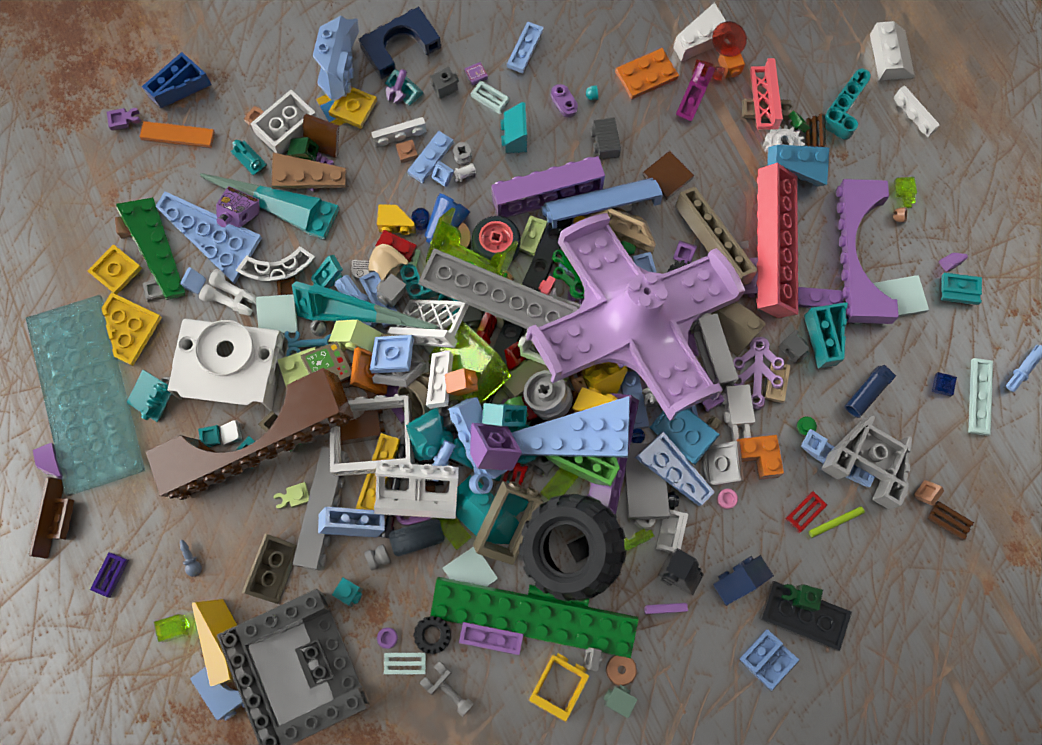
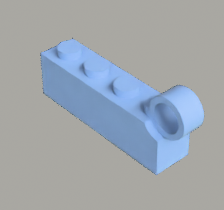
M475 397L466 399L448 410L451 421L457 428L458 437L466 449V456L474 468V475L470 478L469 487L473 493L486 494L492 489V479L508 470L477 469L470 455L472 423H482L483 410L478 398ZM480 478H482L484 482V486L482 489H480L478 486V481Z

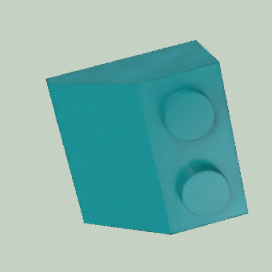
M521 102L505 111L504 119L500 120L501 131L504 130L505 135L501 136L502 147H505L506 153L527 152L525 102Z

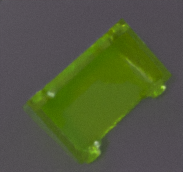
M461 321L454 336L458 341L455 348L435 346L429 355L430 361L428 363L431 365L433 353L451 351L453 354L451 372L465 368L476 371L478 378V391L461 396L464 400L477 397L481 404L509 380L512 375L497 352L465 322ZM453 323L448 325L446 330L449 331Z

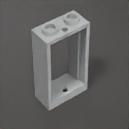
M703 314L698 318L693 328V333L705 371L714 385L719 383L723 391L726 386H733L739 378L718 314Z

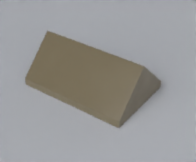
M265 534L242 593L278 604L293 566L297 545Z

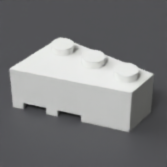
M715 2L676 36L674 50L681 62L728 42L731 28Z

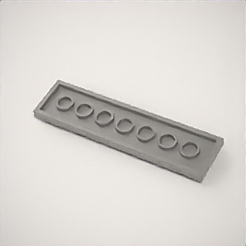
M433 249L418 283L526 329L535 324L537 327H541L578 309L568 303L437 249Z

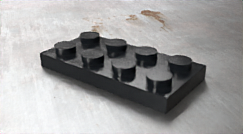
M772 581L760 620L840 651L852 612L824 600H821L820 609L813 612L792 606L794 599L784 600L781 598L782 595L789 596L791 594L790 590L784 588V584Z

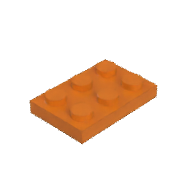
M663 48L621 65L615 70L631 100L673 82L679 77Z

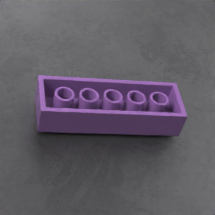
M599 156L594 158L587 157L579 162H569L560 167L553 166L548 170L542 172L535 171L523 177L516 176L512 180L496 182L491 185L492 202L497 216L509 218L541 209L545 202L603 189L605 174Z

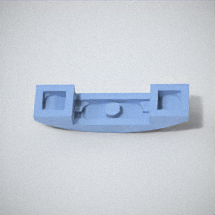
M811 429L801 444V447L822 464H824L828 453L834 448L833 445L827 442L828 439ZM853 465L850 474L846 478L869 488L875 476Z

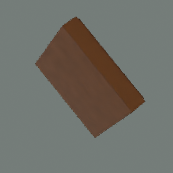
M306 113L303 116V138L309 137L319 146L318 152L336 158L339 154V125Z
M668 151L643 171L642 174L646 179L653 178V180L657 181L666 199L670 198L694 178V174L671 151Z

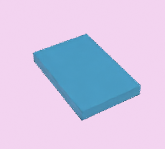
M689 409L677 413L671 421L665 412L662 411L649 427L657 435L664 432L685 458L694 465L720 436L719 433Z

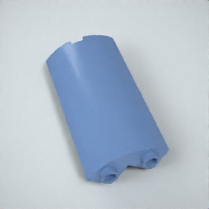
M648 178L545 202L541 209L543 217L547 218L548 223H551L554 229L557 228V221L636 202L652 199L654 206L660 205L663 194L657 181L653 180V178Z

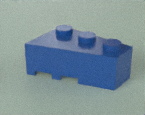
M181 52L148 80L142 88L156 105L163 108L212 84L207 74Z

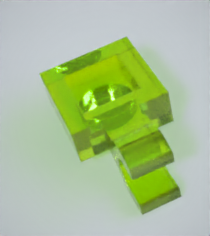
M898 177L894 180L896 195L903 198V207L912 208V204L916 203L915 195L917 194L915 178Z

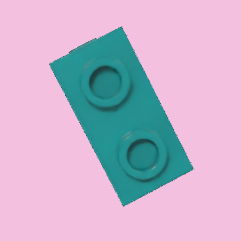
M237 139L233 141L234 149L230 152L253 176L267 165L245 140L243 142Z

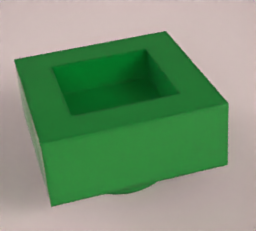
M794 110L788 115L792 120L790 124L795 130L800 129L805 133L810 129L803 117Z

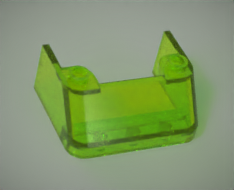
M452 207L439 217L426 256V263L433 249H437L503 277L510 266L518 241L515 240L504 252L495 253L492 259L489 260L459 244L461 233L456 227L450 225L455 208Z

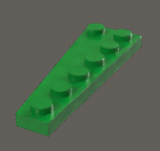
M154 198L116 204L119 215L125 226L129 229L131 237L136 242L141 255L147 262V266L154 275V279L165 299L169 300L185 296L158 210L155 207Z

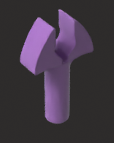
M400 70L394 87H386L388 101L392 100L394 93H396L393 102L395 104L405 98L406 94L402 93L401 88L407 75L406 70Z

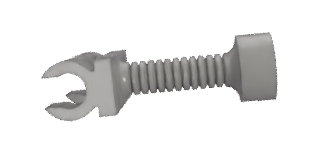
M439 661L434 668L442 677L435 685L426 677L423 678L420 684L431 695L438 688H441L458 706L457 712L463 717L474 704L469 699L464 700L460 698L445 682L451 672Z

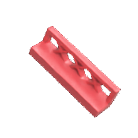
M768 58L765 66H751L750 68L757 130L779 129L783 119L775 58ZM764 72L765 77L761 80L755 73ZM760 85L767 90L764 95L757 90ZM762 100L768 104L766 110L759 106ZM766 116L770 119V123H761V118Z

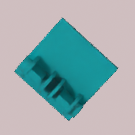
M143 369L126 403L140 411L142 414L141 418L145 420L151 418L158 422L172 393L167 390L168 385Z

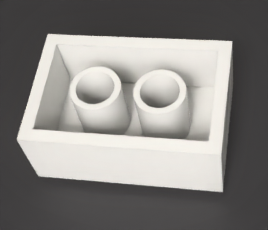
M290 90L251 123L255 134L272 151L284 154L289 149L291 139L303 137V116L306 113L315 117L317 115L294 91Z

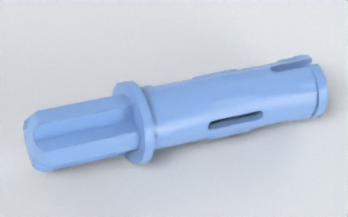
M1036 345L1021 366L1013 371L1014 376L1006 385L1008 390L1015 392L1023 381L1029 379V374L1042 358V345Z

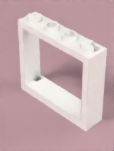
M395 394L394 397L378 395L374 399L357 397L355 400L348 401L352 411L404 407L406 458L341 463L340 427L336 426L331 428L330 472L334 476L375 473L377 462L387 461L391 463L414 464L413 450L406 425L412 422V404L409 396Z

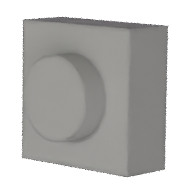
M588 648L585 652L583 667L598 671V667L602 663L601 650Z

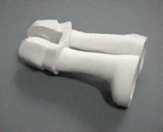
M215 269L209 278L210 285L206 284L201 289L199 298L205 302L216 301L232 308L233 311H238L239 314L250 316L253 311L241 304L244 299L256 305V296L252 292L249 293L246 289L230 284L225 280L224 273L219 269ZM213 287L218 288V289H221V290H223V291H225V292H228V293L234 295L235 298L232 299V298H230V297H228V296H226V295H224V294L218 292V291H217L216 289H214Z

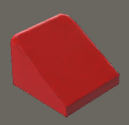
M518 341L504 350L509 370L527 359L521 356Z

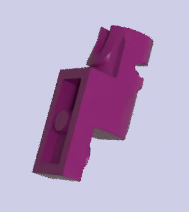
M703 62L698 63L676 112V115L690 121L693 120L716 69L710 66L705 77H702L700 74L705 64Z

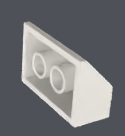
M894 21L877 22L870 34L879 81L914 78L915 75L905 30Z

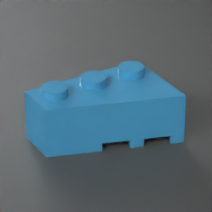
M774 145L768 147L767 166L779 163L797 175L800 180L810 182L817 187L827 185L828 147Z

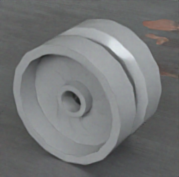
M543 370L529 378L523 393L525 401L534 413L543 420L551 421L568 413L572 406L573 396L564 379L552 383L551 372Z

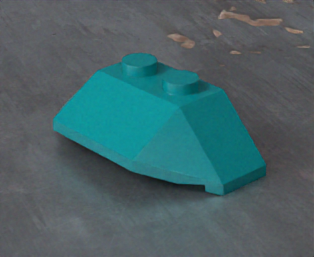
M469 475L457 487L455 516L477 537L495 496L490 491L486 494L473 493L469 487V481L472 476ZM478 482L479 488L482 489L483 485ZM501 508L486 541L494 544H509L519 521L514 515Z

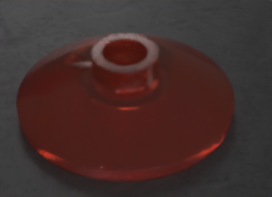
M726 21L720 23L714 29L712 43L716 51L721 55L734 57L744 50L747 36L739 24Z

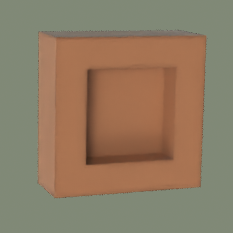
M254 105L243 119L251 126V123L264 111Z
M413 140L395 144L401 163L418 158Z
M924 480L914 496L917 500L934 506L944 492V489L940 485Z

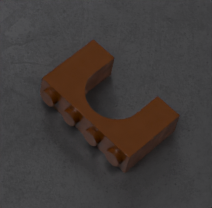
M349 363L348 365L352 371V363ZM351 378L341 381L343 388H359L366 392L368 399H374L375 396L379 395L351 385ZM383 409L365 410L361 416L349 420L347 425L340 427V444L346 445L379 439L380 434L386 432L385 423L380 418Z

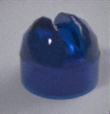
M639 428L633 429L631 442L633 444L643 443L645 440L644 431ZM633 434H642V436L633 437Z

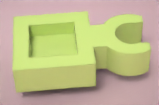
M303 482L286 488L287 494L277 493L273 496L274 499H283L281 504L276 505V508L283 509L288 503H290L292 508L308 503L310 494L307 484Z

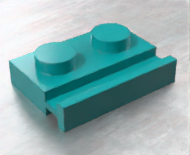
M944 272L941 279V300L974 305L981 304L982 277Z

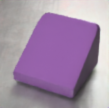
M679 240L673 259L680 262L685 260L684 263L686 264L688 261L692 262L697 246Z
M951 253L939 260V264L945 272H949L961 265L968 255Z

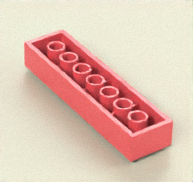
M775 163L758 169V280L756 283L758 298L756 303L758 309L779 319L798 315L797 175L779 163Z

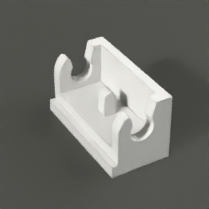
M669 509V519H662L656 550L671 553L676 548L681 550L688 519L687 513Z

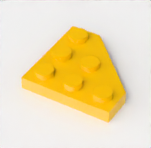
M111 292L101 309L105 316L108 336L113 347V355L115 358L133 366L162 317Z

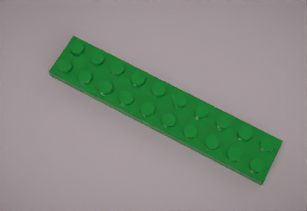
M437 577L430 616L440 617L444 621L458 624L465 622L523 634V637L587 650L588 648L601 650L602 653L631 658L639 621L637 616Z

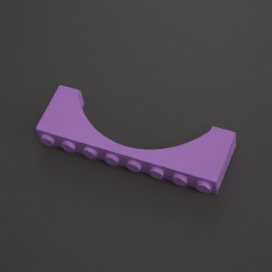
M843 179L840 186H837L836 196L839 197L837 212L840 213L838 229L841 230L839 245L842 247L840 262L843 264L841 279L844 281L842 296L845 298V302H848L846 309L847 322L893 324L899 317L897 299H891L870 281L859 263L855 246L856 233L861 219L878 205L883 206L889 198L888 181Z

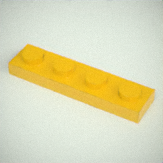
M381 433L372 461L395 459L401 439ZM375 473L366 475L355 509L374 510L376 501ZM385 477V486H386L388 477Z

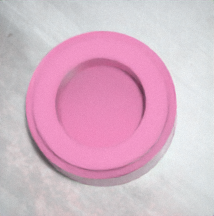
M724 489L718 494L717 502L723 509H731L737 504L738 496L732 489Z

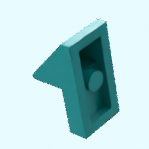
M328 255L312 275L311 279L314 284L331 288L335 286V282L339 278L343 277L341 273L343 268L335 255Z

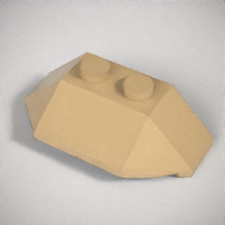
M621 208L602 210L587 216L589 218L607 213L610 218L609 226L618 240L629 242L635 245L636 248L653 254L656 243L647 222L640 216L628 214Z

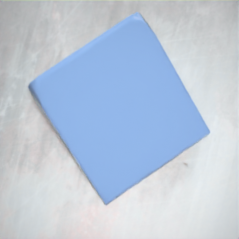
M189 267L180 284L186 290L199 294L206 278Z

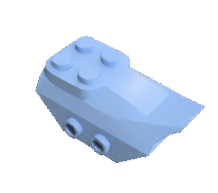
M339 16L319 28L313 52V58L321 66L317 84L331 100L340 99L351 91L350 79L354 78V68H351L353 64L352 46L359 33L358 19L356 18L345 19Z

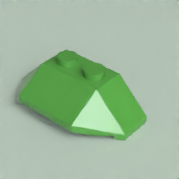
M544 456L558 467L598 485L611 486L620 470L616 457Z

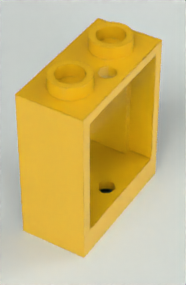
M558 653L557 656H551L529 701L566 722L589 675L586 674V668L577 663L575 667L568 664L569 659ZM554 662L581 677L565 710L538 696Z

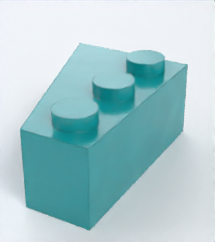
M848 302L813 307L804 315L818 369L837 366L845 359L846 336L844 335L847 323L845 317Z

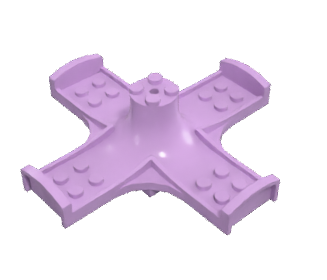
M607 213L583 219L562 230L558 244L581 279L585 290L584 301L577 311L541 327H537L536 324L528 327L526 335L527 341L532 340L551 372L552 383L590 366L612 362L617 363L620 368L627 366L640 375L670 421L675 418L677 413L706 399H717L722 392V388L719 383L713 385L688 346V331L691 325L703 314L712 313L737 302L743 295L745 288L732 264L715 248L709 252L708 256L664 274L648 272L637 266L628 255L609 226L610 218Z

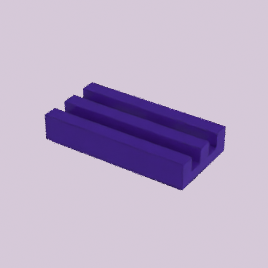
M108 552L90 590L111 598L129 560ZM112 559H115L114 562H113V564H112V566H111V568H110V570L108 571V573H107V575H106V577H105V580H104V582H103L101 588L98 589V587H99V585H100V583H101V581H102V579H103V577H104V575H105V573H106V571H107V569H108V567H109V565H110Z

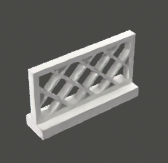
M409 300L403 314L416 317L421 313V317L418 319L428 322L427 319L435 314L436 317L431 319L429 323L436 324L438 322L439 327L435 330L411 326L403 328L404 325H397L396 327H390L387 334L413 335V345L455 348L458 341L454 336L469 305L460 301ZM418 306V308L411 313L413 307ZM432 307L431 310H429L428 312L424 313V311H425L427 308ZM444 307L447 308L442 313L438 314L439 310H441ZM460 308L459 311L453 315L452 312ZM447 315H449L450 318H448L442 323L441 320L445 318ZM453 323L449 331L444 329Z

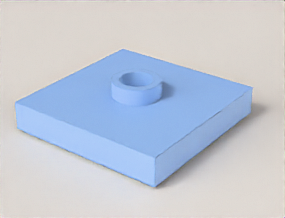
M413 335L375 337L370 366L371 373L410 372L414 343Z

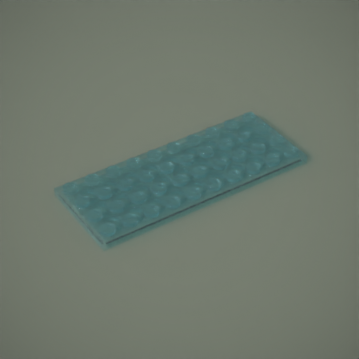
M100 295L26 317L58 465L62 474L63 487L67 496L145 471L130 407L127 403L128 399L118 359L113 355V347L108 336L105 316L102 313L101 308L104 302Z

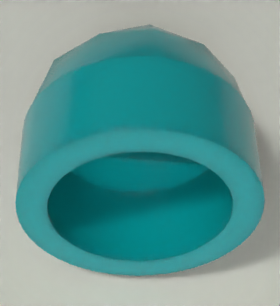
M597 85L586 89V97L589 100H599Z

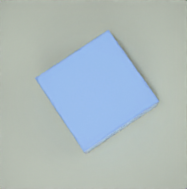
M439 161L435 165L431 178L447 187L454 170Z

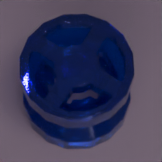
M425 208L415 209L411 215L415 228L421 231L426 230L430 220L429 212Z

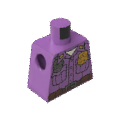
M228 186L216 204V221L218 225L226 227L228 224H231L235 227H242L259 214V199Z

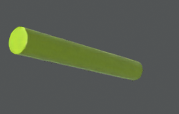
M860 506L809 530L808 533L811 538L816 537L864 514L865 511Z

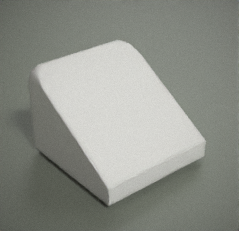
M236 420L219 427L223 446L243 441L239 422Z

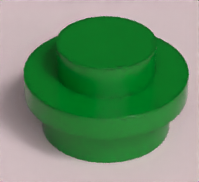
M802 417L797 422V430L804 436L807 435L810 429L816 431L817 424L811 417Z

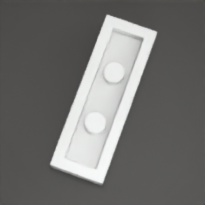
M906 86L898 90L893 98L897 105L907 113V116L915 122L922 133L927 137L931 136L940 124Z
M421 117L371 133L375 147L386 146L394 141H403L411 136H420L427 131L424 118Z
M451 351L432 354L426 402L429 409L448 406L449 394L446 391L445 374L452 371L453 354Z

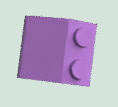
M472 423L470 455L477 469L513 470L522 451L507 426Z

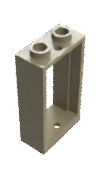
M502 481L473 543L476 553L513 565L519 554V544L523 540L521 532L526 521L531 520V513L543 503L539 492L533 488H522L521 485L510 481V483ZM508 493H512L530 501L506 548L486 540Z

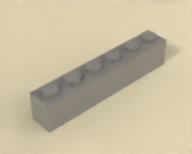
M321 448L293 560V565L319 571L321 566L324 567L326 555L324 553L326 546L328 547L331 541V535L318 534L319 513L325 506H339V490L343 488L345 483V476H334L330 472V448ZM340 450L341 463H349L350 458L348 454Z

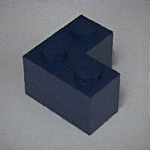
M761 555L756 558L750 556L734 566L732 573H729L727 570L717 576L719 580L713 585L727 606L756 590L774 577Z

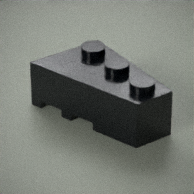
M676 548L666 558L658 576L661 577L663 583L669 586L673 584L694 595L704 573L701 572L702 569L699 568L696 558Z

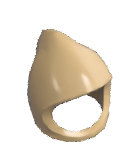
M381 244L374 248L370 256L368 271H376L381 281H385L388 273L396 277L402 268V264L408 265V260L390 245Z

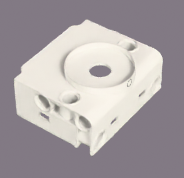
M183 319L167 390L180 400L184 397L247 406L254 401L261 402L269 411H272L280 374L278 359L284 356L282 346L283 342H287V339L280 330L242 326L231 320L208 322ZM229 341L233 344L234 350L230 356L221 357L218 355L217 347L221 342Z

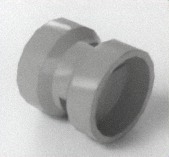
M384 544L378 546L374 551L368 550L365 552L366 560L372 571L377 569L379 565L391 563Z

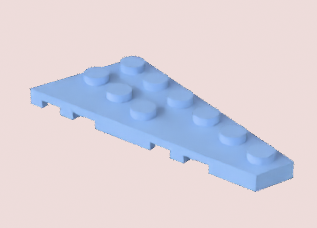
M168 192L163 193L155 206L234 284L241 275L236 269L246 255L252 256L262 239L261 235L244 227H235L231 224L221 227L216 221V214Z
M630 397L592 407L515 431L511 434L522 451L521 455L628 457Z

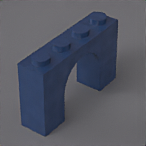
M419 6L358 38L361 50L381 80L390 76L394 69H396L395 62L386 50L387 44L393 38L402 35L414 38L426 55L441 48L440 36Z

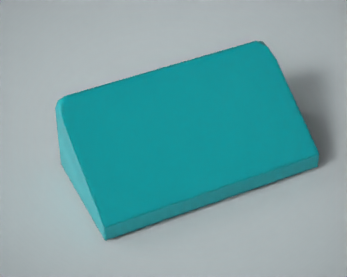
M394 69L385 82L388 87L392 88L395 86L400 70ZM407 76L405 77L401 91L403 94H406L403 101L410 106L424 92Z

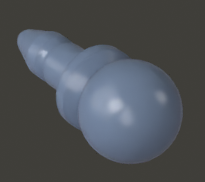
M181 540L180 549L184 559H186L183 561V564L186 565L185 572L188 576H197L201 572V564L196 561V556L192 557L186 542Z

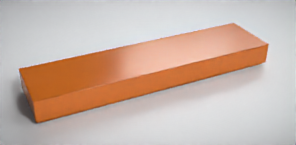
M143 121L140 139L212 148L215 131L208 128Z

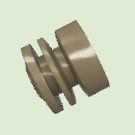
M430 371L417 377L408 387L400 386L398 389L399 395L409 396L411 400L412 421L434 409H429L426 405Z

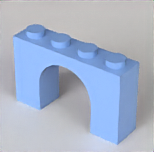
M206 667L190 678L217 721L223 719L227 721L236 714L235 710L241 705L244 708L237 690L231 689L225 683L210 686Z

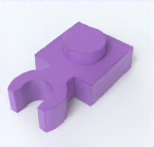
M125 108L107 111L110 130L129 127V122L134 124L140 123V118L134 117V115L140 114L137 108H132L128 112Z

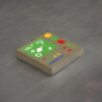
M337 341L301 355L308 374L325 368L337 374L340 381L351 378L352 371Z

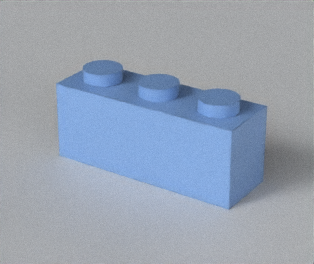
M325 506L319 513L318 534L377 538L385 531L384 514H374V510Z

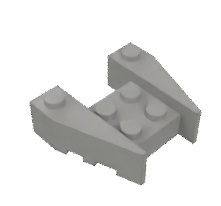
M871 415L861 420L828 453L821 470L839 480L850 474L853 465L858 466L881 480L872 500L890 510L902 505L909 489L907 475L910 471L908 461L909 452H911L912 437L908 436L899 441L872 426L875 415Z

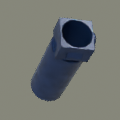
M886 365L877 366L869 378L845 404V409L854 417L860 418L888 384L893 381L896 375Z

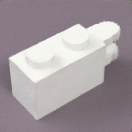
M750 385L726 386L723 393H721L725 400L722 404H725L726 410L723 416L724 422L728 424V428H731L733 441L739 439V427L743 428L744 438H751L750 427L755 423Z

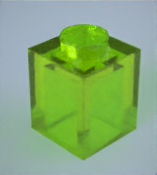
M176 614L154 621L158 642H168L189 635L188 629H190V624L185 615Z

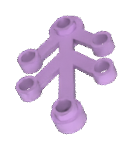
M764 337L754 338L750 343V350L742 357H736L733 360L735 368L741 370L745 367V363L755 356V363L741 375H738V378L742 380L741 383L734 384V386L744 385V382L754 374L751 398L753 409L760 410L765 406V399L761 395L762 374L776 389L781 388L784 384L782 377L776 376L763 363V356H765L772 363L775 370H782L784 368L783 359L776 357L769 350V342ZM758 343L763 344L761 348L756 347ZM738 361L743 362L740 366H737L736 363ZM777 361L782 363L780 366H775ZM780 380L781 383L779 385H775L774 381ZM754 398H760L758 403L753 402Z

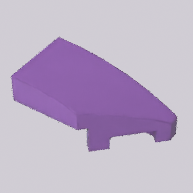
M51 442L34 449L33 455L36 467L47 475L50 474L58 479H63L62 465L57 461L56 446Z

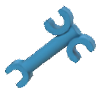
M286 331L285 338L288 340L286 356H290L293 350L297 353L301 352L299 348L328 345L331 334L323 339L299 340V331H295L296 336L294 338H290L289 331Z

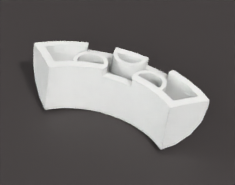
M300 246L291 255L278 262L259 261L246 255L236 271L256 280H282L303 271L316 257Z

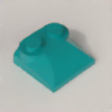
M439 408L430 410L406 425L414 458L419 461L430 460L435 455H438L444 440L453 442V435L444 427L443 416L439 414Z

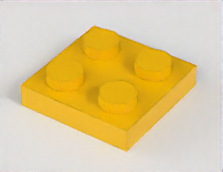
M351 87L350 93L334 101L329 110V116L361 129L375 106L377 97Z
M113 244L87 272L117 295L142 270V267Z

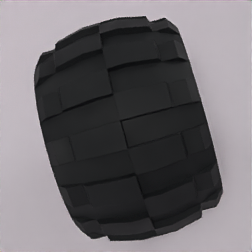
M564 494L540 504L531 513L532 519L525 522L521 532L523 540L519 544L520 556H523L525 564L523 569L529 578L532 577L538 589L545 594H552L554 598L568 602L583 601L603 593L616 581L621 574V567L625 563L627 549H625L624 539L626 537L623 527H620L616 519L617 516L610 508H607L600 500L591 496ZM568 524L577 527L585 534L589 542L590 552L588 560L580 570L574 573L562 572L551 558L549 551L550 534L552 529L559 525Z

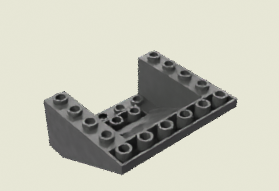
M318 589L312 590L217 634L259 745H293L370 708L326 598Z

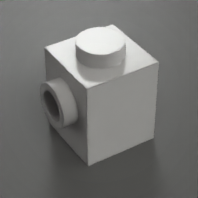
M390 274L385 281L382 280L377 285L379 302L392 308L406 293V284L393 274Z

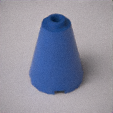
M440 193L437 196L426 229V242L434 247L436 245L441 246L469 216L470 211L460 203L454 202L452 198Z

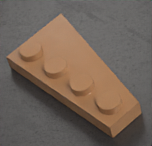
M273 153L272 188H346V168Z

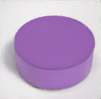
M383 628L377 635V642L382 648L390 649L397 644L398 634L392 628Z

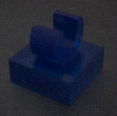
M937 372L934 377L932 392L949 397L953 396L957 377Z

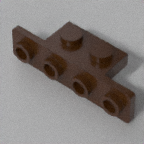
M46 477L29 550V556L47 559L52 539L66 540L74 500L62 498L65 480Z

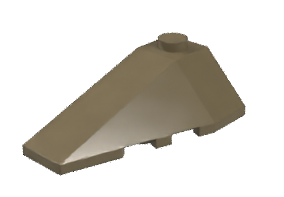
M734 302L711 313V315L718 314L728 348L737 357L766 325L762 319L738 302Z

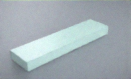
M977 358L971 360L968 433L991 435L993 361Z

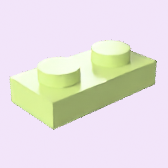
M530 215L521 236V252L532 256L535 255L546 229L547 221Z

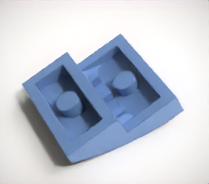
M767 629L745 652L740 661L767 688L773 691L799 662V659Z

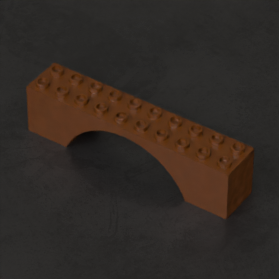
M321 368L287 384L285 401L278 418L260 439L245 448L233 452L217 453L199 439L180 435L146 451L159 495L169 497V499L179 498V500H185L190 498L191 494L196 491L202 492L207 490L211 484H219L226 481V477L239 475L248 467L259 466L260 462L265 459L276 458L278 453L282 451H291L299 443H308L313 440L314 436L325 435L331 432V428L345 426L354 416L339 376L325 368Z

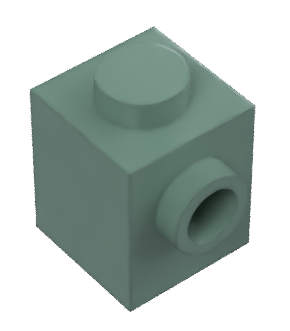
M622 685L619 688L615 686L612 689L608 688L603 698L606 701L605 706L626 718H629L638 699L631 696V690Z

